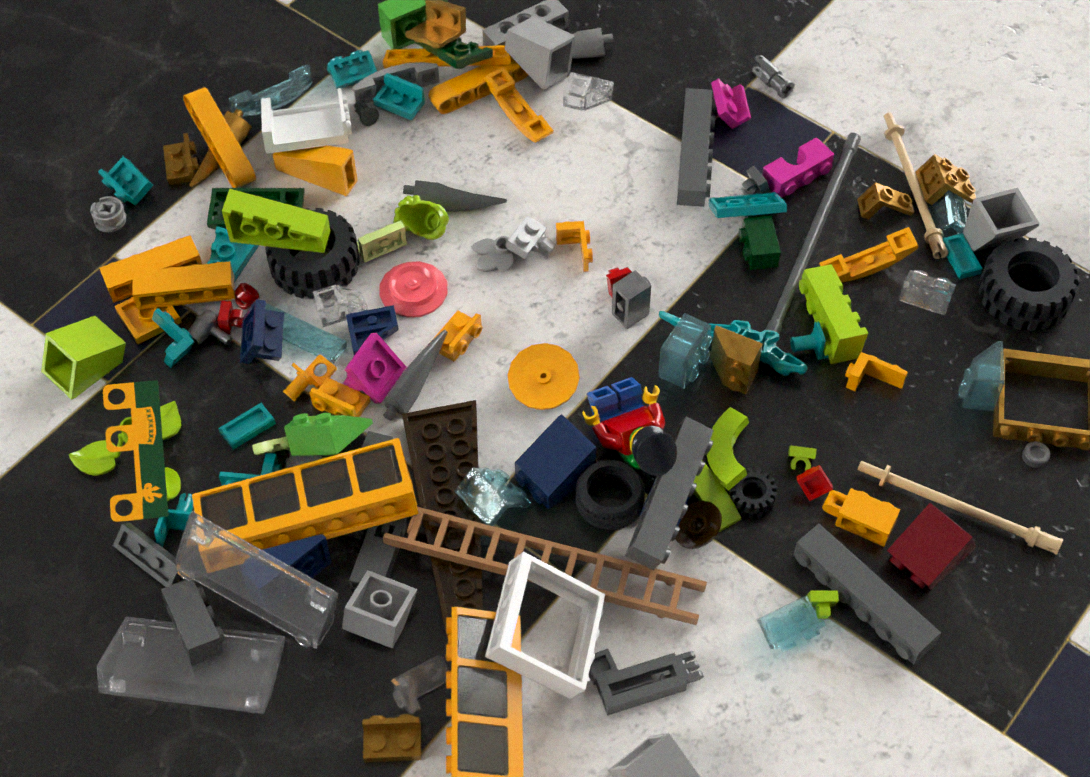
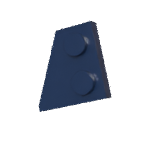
M394 305L346 314L354 356L371 333H377L384 340L399 330Z

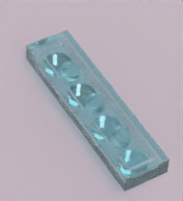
M266 303L265 309L284 312ZM284 312V341L316 356L321 354L332 364L336 362L346 349L347 343L345 340Z

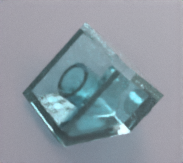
M1003 341L995 342L973 358L970 368L965 369L964 383L959 385V398H963V408L994 410L1004 386Z

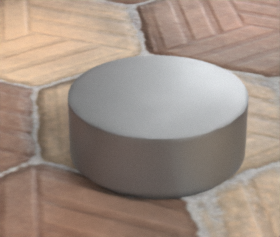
M1030 442L1023 450V461L1030 467L1041 468L1047 464L1050 458V450L1041 442Z

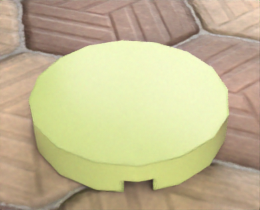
M287 437L252 445L256 455L290 449Z

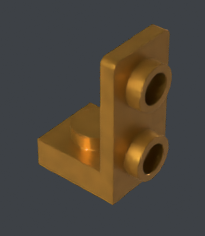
M874 183L857 199L861 217L870 219L883 206L910 216L914 213L912 199L909 195L878 183Z

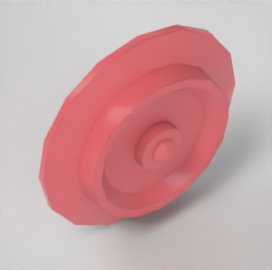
M421 261L405 262L394 266L384 275L379 291V296L384 306L394 305L395 314L404 317H421L434 312L443 304L448 294L447 280L443 273L435 266Z

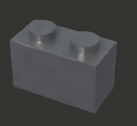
M636 270L613 284L612 315L626 329L648 316L650 311L651 283Z

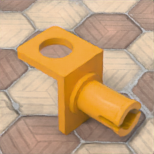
M321 354L314 359L305 371L293 363L291 366L297 371V376L283 392L295 402L308 385H314L319 389L324 380L334 374L337 367ZM320 364H324L327 366V372L323 376H316L314 373L315 368Z

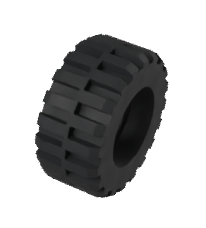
M315 208V210L310 211L328 215L330 234L326 248L331 251L327 255L316 260H300L295 258V256L302 250L265 247L270 273L277 286L283 288L284 292L290 295L295 293V297L303 299L304 296L309 297V299H317L318 296L325 298L329 297L332 292L338 293L343 289V285L347 286L352 281V277L357 274L360 263L356 234L352 225L343 216H337L336 212L331 210L326 212L322 208Z
M1024 237L1016 238L1014 242L1009 240L997 246L992 251V254L989 255L980 278L979 295L983 299L984 307L990 309L989 313L994 318L998 317L1001 319L1000 322L1006 326L1007 324L1013 325V328L1021 330V328H1027V331H1035L1036 328L1040 330L1050 327V324L1051 326L1058 324L1067 315L1078 291V270L1075 264H1071L1072 259L1069 255H1064L1062 253L1063 250L1058 246L1053 247L1050 245V242L1045 240L1043 242L1037 241V238H1029L1028 240H1024ZM1017 276L1032 278L1042 284L1047 291L1032 292L1017 286L1011 278Z

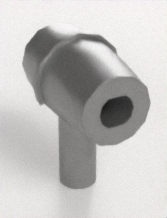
M208 309L196 317V320L188 330L193 337L194 343L200 345L210 335L225 345L230 344L232 341L230 335L217 327L219 325L218 315Z

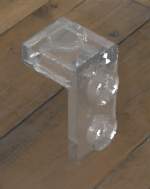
M437 655L391 680L395 692L392 694L399 708L404 706L410 714L421 709L416 698L446 683V671L448 669L441 655Z

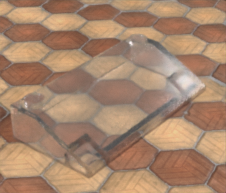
M191 512L175 559L177 573L186 580L191 581L193 579L296 637L295 639L299 644L305 647L312 646L317 649L334 623L338 593L195 512Z
M125 617L97 665L99 693L264 714L272 695L285 644V636L221 628L225 637V641L221 642L224 654L192 666L173 622Z

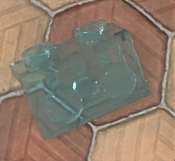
M803 596L757 619L770 649H781L782 652L797 645L795 641L802 637L808 640L819 635V629L826 626L824 620H818L807 596Z

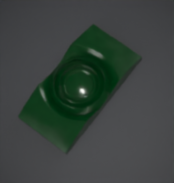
M212 188L207 227L216 230V226L226 229L222 209L229 189L303 208L305 189Z

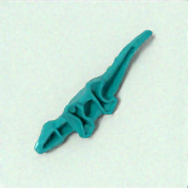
M659 311V317L681 329L684 333H691L693 337H703L705 341H713L714 328L717 325L763 343L760 361L767 363L782 376H787L792 372L804 374L808 369L807 365L790 353L783 352L776 346L780 336L775 331L764 330L758 332L751 329L748 321L734 320L731 325L697 323L676 317L664 311Z

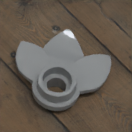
M501 236L496 240L486 238L471 246L474 252L481 255L477 262L478 270L488 272L497 267L501 272H505L512 267L514 262L512 255L514 252L505 246L509 237Z

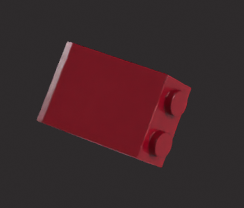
M929 503L887 551L892 556L889 561L900 571L906 568L913 574L910 579L922 589L926 585L932 590L976 548L972 536L932 503Z

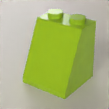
M96 316L46 333L41 372L72 400L123 362L126 343Z

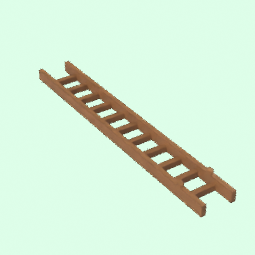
M417 507L419 514L411 516L412 518L407 529L408 539L385 533L383 537L384 544L505 576L508 565L493 561L499 539L518 544L514 558L524 551L525 546L544 551L541 561L548 564L551 553L569 557L565 574L572 576L576 559L596 564L590 587L605 594V602L651 613L659 618L666 617L696 626L699 614L676 609L681 587L705 592L707 585L706 581L656 568L651 570L637 563ZM422 519L441 524L434 545L415 541ZM448 526L466 531L459 552L441 547ZM473 533L492 537L485 559L467 554ZM603 566L622 571L617 593L597 588ZM629 573L648 578L643 600L623 595ZM655 580L665 582L669 586L675 585L670 607L650 602Z

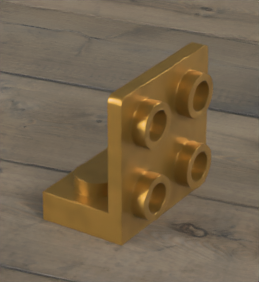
M425 0L426 21L405 34L406 38L413 39L417 43H425L433 48H442L466 33V8L441 0Z
M934 154L915 172L924 199L931 205L943 197L948 190L971 204L976 198V191L969 181L970 175L962 167L957 168L945 157L942 159Z

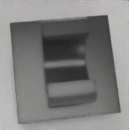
M755 166L747 170L749 179L742 183V186L745 188L744 191L747 194H756L757 191L760 193L771 192L767 180Z

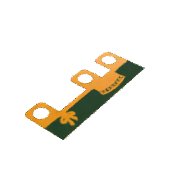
M158 380L106 385L103 388L104 407L107 410L131 408L132 425L107 428L106 448L109 452L134 450L137 493L115 495L110 499L111 518L115 522L168 517ZM113 389L122 390L125 393L124 401L117 405L110 403L108 400L110 391ZM124 431L128 435V441L124 446L117 447L111 443V436L114 432ZM120 500H129L132 503L133 510L129 515L120 516L117 514L115 506Z

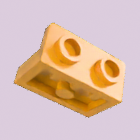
M457 310L437 334L439 335L443 330L448 332L439 354L453 362L459 355H463L467 351L469 343L474 338H478L482 332L481 315L476 313L471 318Z
M328 377L318 390L312 388L309 392L312 405L316 409L327 411L334 415L360 417L370 403V396Z

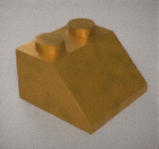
M716 325L710 358L723 385L733 391L746 394L758 372L763 343Z

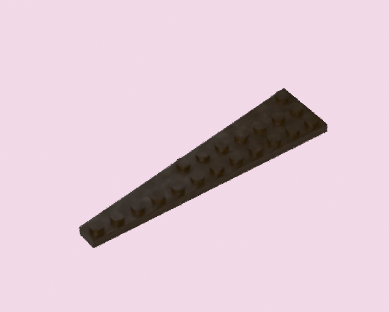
M476 400L403 413L402 419L420 508L480 523ZM423 520L427 543L434 545L441 524ZM448 526L441 547L459 552L466 531ZM473 533L467 554L481 558V535ZM430 556L448 643L446 618L452 617V607L483 610L482 569ZM459 615L461 625L483 624V619ZM460 631L459 658L485 661L484 631ZM459 666V695L485 690V669Z

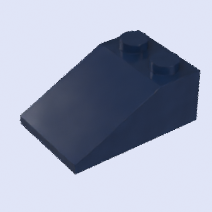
M320 534L263 549L256 555L248 557L241 566L249 592L270 612L330 565L332 560L326 537Z

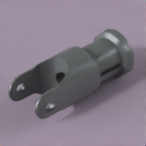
M757 55L755 61L760 64V67H754L752 72L764 84L777 91V95L782 99L789 96L795 84L783 77V73L764 56Z

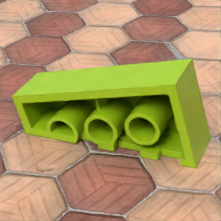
M229 189L222 209L230 242L320 253L325 251L330 234L328 215Z
M832 264L805 269L801 280H799V289L801 294H805L807 310L809 314L813 315L814 324L815 322H820L826 339L823 350L824 355L829 356L831 364L857 359L867 339L868 331L865 327L860 328L858 322H860L861 318L857 312L851 311V300L848 295L842 294L843 285Z

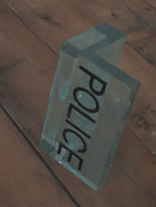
M948 190L933 205L928 203L936 228L944 231L951 227L957 233H963L967 222L965 199Z

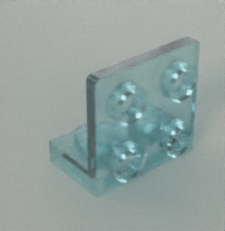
M472 467L454 491L486 525L490 526L495 525L508 507L528 508L531 505V502L526 498L527 494L518 486H514L509 481V475L501 469Z

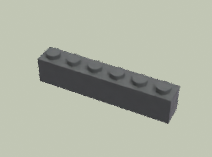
M686 88L677 205L704 207L705 198H710L711 184L706 183L707 180H711L712 166H708V163H712L713 149H709V146H713L714 132H710V129H714L715 116H711V113H715L716 110L715 99H712L713 90Z
M687 416L677 426L673 435L677 446L676 462L666 474L656 477L625 553L626 557L651 570H654L660 563L665 564L671 552L668 549L669 543L675 540L680 527L676 526L678 520L684 517L688 509V505L685 504L687 497L690 498L697 484L694 483V479L700 475L704 468L703 456L709 453L713 445V441L710 438L714 430Z
M817 524L797 541L794 556L798 563L803 567L809 568L821 584L827 585L833 591L838 590V599L843 603H847L855 610L859 619L864 622L867 621L881 639L890 642L902 658L908 659L911 663L915 664L936 645L941 632L820 524Z

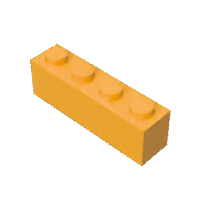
M189 235L110 263L99 269L114 303L133 296V272L195 264L202 265V261L192 237Z
M231 262L195 264L133 272V298L137 309L235 299L234 273Z

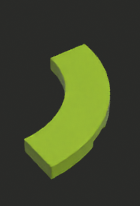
M731 407L721 415L713 426L712 430L714 431L710 438L713 441V445L707 454L708 463L718 482L727 490H730L747 476L746 469L737 462L733 455V445L740 432L749 424L747 416Z

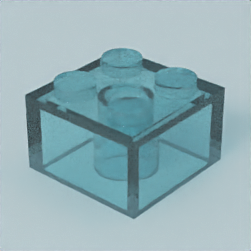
M684 313L661 347L658 377L683 389L686 388L690 381L694 382L699 373V366L701 363L705 364L708 361L711 353L708 350L713 339L710 336L711 325Z

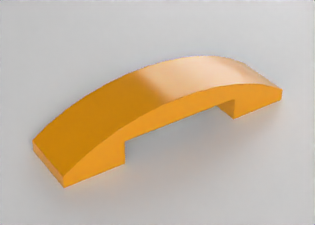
M504 67L485 76V80L496 101L522 134L534 143L553 134L554 130L543 116H537L515 88L516 82Z
M907 227L887 235V241L846 258H843L842 254L819 264L820 266L832 264L840 281L847 282L886 269L904 259L919 247L910 228Z

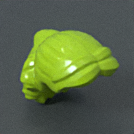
M418 195L413 197L406 196L398 203L399 207L395 208L393 223L401 220L405 226V232L410 230L417 236L424 237L427 240H435L444 235L449 217L441 205L430 201H421Z

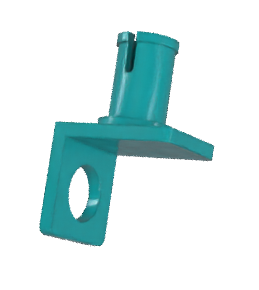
M815 322L811 335L791 337L790 339L793 353L814 349L818 360L829 357L823 353L826 339L820 322Z
M186 493L181 494L176 510L168 509V517H159L154 534L157 544L161 547L164 545L169 529L198 532L195 512H192L194 505L191 494H188L186 501Z

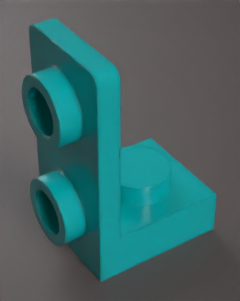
M157 308L153 313L152 320L175 340L165 350L167 354L164 359V363L172 368L191 350L194 340L186 329H181L174 323V319L169 313L162 312Z

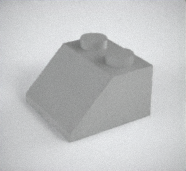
M367 570L344 608L342 629L393 648L404 629L417 589Z

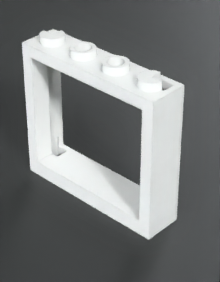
M522 552L509 562L485 657L571 699L586 689V684L590 681L588 675L595 657L593 651L600 633L598 627L600 618L604 613L602 608L605 594ZM527 579L582 607L568 675L511 647Z

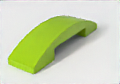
M705 464L700 475L694 479V483L697 485L693 493L699 501L711 502L720 510L722 524L719 532L740 521L741 516L724 487Z

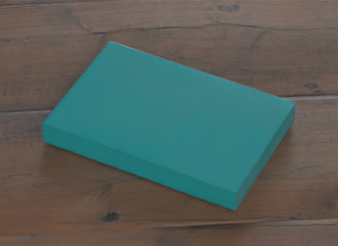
M776 192L708 199L709 208L716 218L787 212V204Z

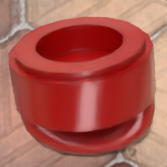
M240 283L235 290V302L238 307L244 310L249 309L254 301L260 298L258 291L247 283Z

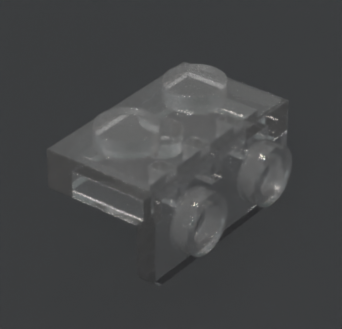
M909 270L899 300L945 315L956 284H953L947 278L928 276V273L922 270Z

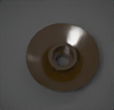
M697 501L688 505V509L679 523L678 527L680 529L675 540L687 549H697L707 545L716 537L721 528L722 515L716 505L708 501Z

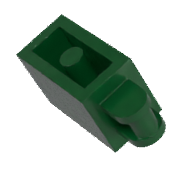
M764 214L745 216L743 226L739 228V240L744 242L743 256L744 260L749 262L750 270L778 267L781 251L772 216H764Z

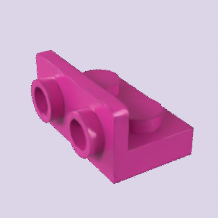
M719 78L711 82L718 116L733 129L751 118L745 90L741 84L731 89L728 84L725 85Z

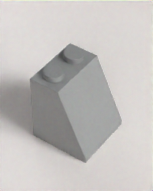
M533 16L507 30L505 35V51L511 55L542 89H546L570 74L576 36Z
M1014 188L975 198L963 234L973 252L1000 246L1009 240L1014 242L1016 238H1021L1037 228L1040 223L1020 190Z
M670 733L651 735L608 770L612 777H700Z

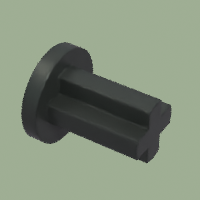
M360 100L359 104H354L355 112L360 116V122L363 125L371 126L378 120L379 112L376 108L369 107L362 100Z

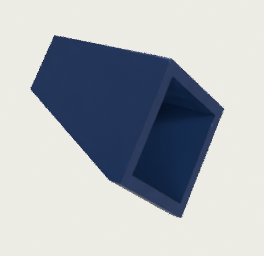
M561 414L515 461L514 477L522 487L526 486L531 491L537 503H543L550 509L576 489L580 474L586 467L596 462V447Z

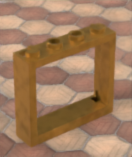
M1000 348L995 360L993 437L1090 450V371H1088L1090 370V360ZM1005 372L1088 382V430L1004 419Z

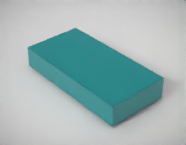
M963 233L942 238L948 250L947 258L959 279L982 273L983 268Z
M259 403L218 429L222 437L234 450L272 427L276 422L265 406Z

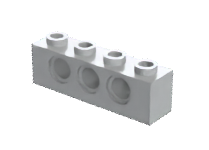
M558 0L542 1L483 29V46L505 45L507 30L533 16L563 30L568 27L569 11Z

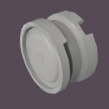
M106 196L99 198L100 201L98 203L94 202L92 204L90 212L96 228L100 231L114 232L122 228L126 223L127 216L123 204L118 198Z

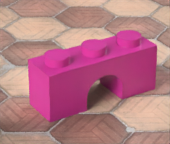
M816 137L799 147L797 163L799 165L789 164L780 157L764 166L762 175L767 180L771 192H776L782 198L785 195L792 194L799 187L810 184L813 179L820 175L827 174L832 169L834 153Z

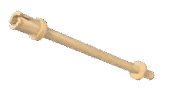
M888 112L884 114L888 127L884 132L885 138L890 141L893 140L927 230L924 234L925 241L929 243L935 259H940L939 252L941 257L944 258L948 254L942 239L944 235L942 230L934 225L901 136L905 130L903 126L896 125L892 113Z
M861 461L857 469L880 479L879 486H884L885 482L898 486L1024 538L1030 547L1035 545L1057 555L1061 547L1062 538L1040 531L1038 526L1026 528L891 473V466L889 465L883 470Z

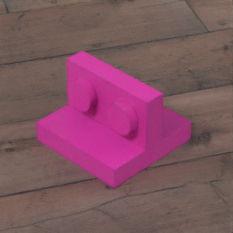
M371 333L344 369L347 372V378L343 384L357 391L363 390L375 404H380L406 369V365L377 333Z

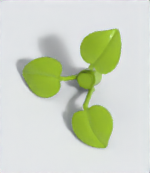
M175 401L160 407L163 440L173 437L181 428V418ZM131 417L122 420L120 426L132 425ZM124 431L118 434L119 441L117 447L123 446V441L125 443L128 441V435ZM102 440L88 444L82 449L70 453L69 457L77 469L94 476L112 471L116 465L115 458H119L121 452H109L106 448V441ZM165 467L167 501L179 494L181 480L175 470Z

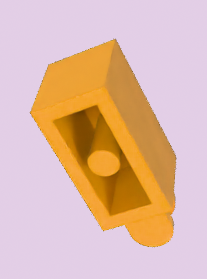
M852 488L848 495L831 490L822 506L825 512L837 517L835 526L885 547L900 512V509L894 507L891 503L882 502L870 497L863 491H856Z

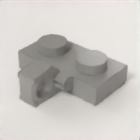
M527 216L509 238L505 246L525 259L531 250L548 258L556 244L544 236L547 227Z

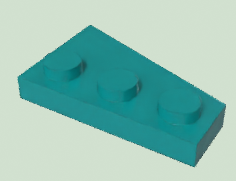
M216 226V236L214 242H212L211 256L207 264L230 261L235 283L259 245L230 242L227 229Z

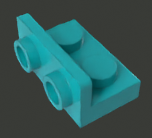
M357 50L351 53V56L344 58L342 56L335 57L327 65L328 74H331L336 89L359 83L367 76L377 72L369 50Z

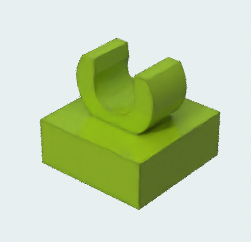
M789 446L788 456L794 457L790 463L791 469L795 470L796 462L799 460L805 462V471L810 469L811 463L809 459L816 458L817 449Z
M838 590L810 591L807 594V607L816 606V619H828L830 617V606H835L839 602Z

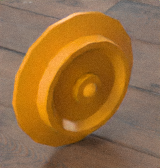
M548 343L531 345L520 351L512 360L507 374L509 389L516 400L529 408L538 410L557 408L567 402L576 392L580 379L578 364L571 353L558 345Z

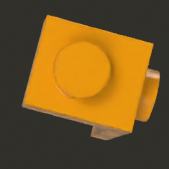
M584 221L556 223V244L580 243L583 271L588 272L589 263H593L592 248H587V244H590V231L585 230Z
M861 352L856 363H850L846 371L845 377L848 378L846 388L856 391L864 374L902 388L908 372L897 365H891L873 355Z

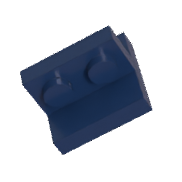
M256 299L243 317L240 363L250 364L255 357L279 361L282 358L284 312L265 309L266 301Z

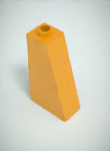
M320 146L273 153L276 170L346 197L358 181L354 153L351 149Z

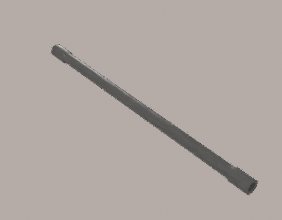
M857 133L848 134L831 180L773 316L765 330L775 331L778 334L781 332L783 321L798 288L799 280L802 278L851 159L861 141V137Z

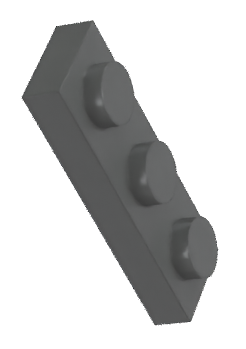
M130 522L122 524L113 546L165 587L178 583L186 565Z

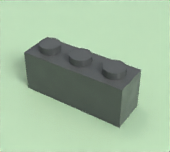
M193 578L161 589L166 609L191 665L193 666L224 654L221 642L225 641V637L220 625L214 626L213 622L216 621L212 607H206L204 604L207 599L202 586L197 587Z

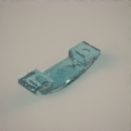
M307 64L288 72L289 80L254 95L247 90L230 97L229 102L232 113L236 109H240L244 113L243 116L262 114L261 99L270 98L272 110L293 101L313 83L310 66Z

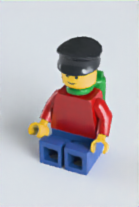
M630 377L611 384L612 389L605 386L586 393L593 416L588 417L583 411V417L587 425L594 426L592 430L604 448L617 450L619 457L628 465L630 464L637 471L643 470L652 476H661L672 469L677 458V446L674 439L663 430L665 419L660 404L656 402L660 392L658 386H654L653 394L649 393L647 387H645L641 398V384ZM642 400H643L646 404H649V406H648V407L644 406V405L642 404Z

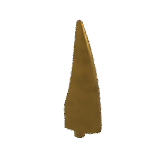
M236 109L234 113L227 111L224 119L240 145L251 131L252 126L241 118L244 113L240 109ZM210 148L193 177L190 187L195 186L219 167Z

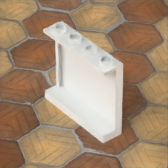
M338 88L339 102L272 111L270 98L261 99L262 135L266 154L349 143L348 134H352L347 96H342L341 88Z

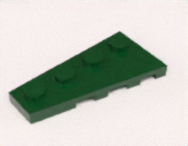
M461 37L449 42L442 48H433L431 45L415 42L455 69H463L467 65L493 57V49L485 47L484 50L480 49L478 44L472 41L466 44L461 42Z

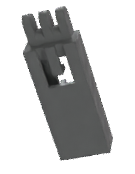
M407 517L368 528L349 579L352 589L357 588L367 570L387 578L390 577L400 548L384 544L381 535L389 534V529H393L392 535L404 537L407 529Z
M689 651L679 655H675V653L668 654L596 677V687L607 716L686 691L687 684L701 680L704 677L702 671L692 672L700 667L698 661L689 662L696 658L694 652ZM666 670L670 672V674L665 676L661 674L660 681L657 682L651 676Z

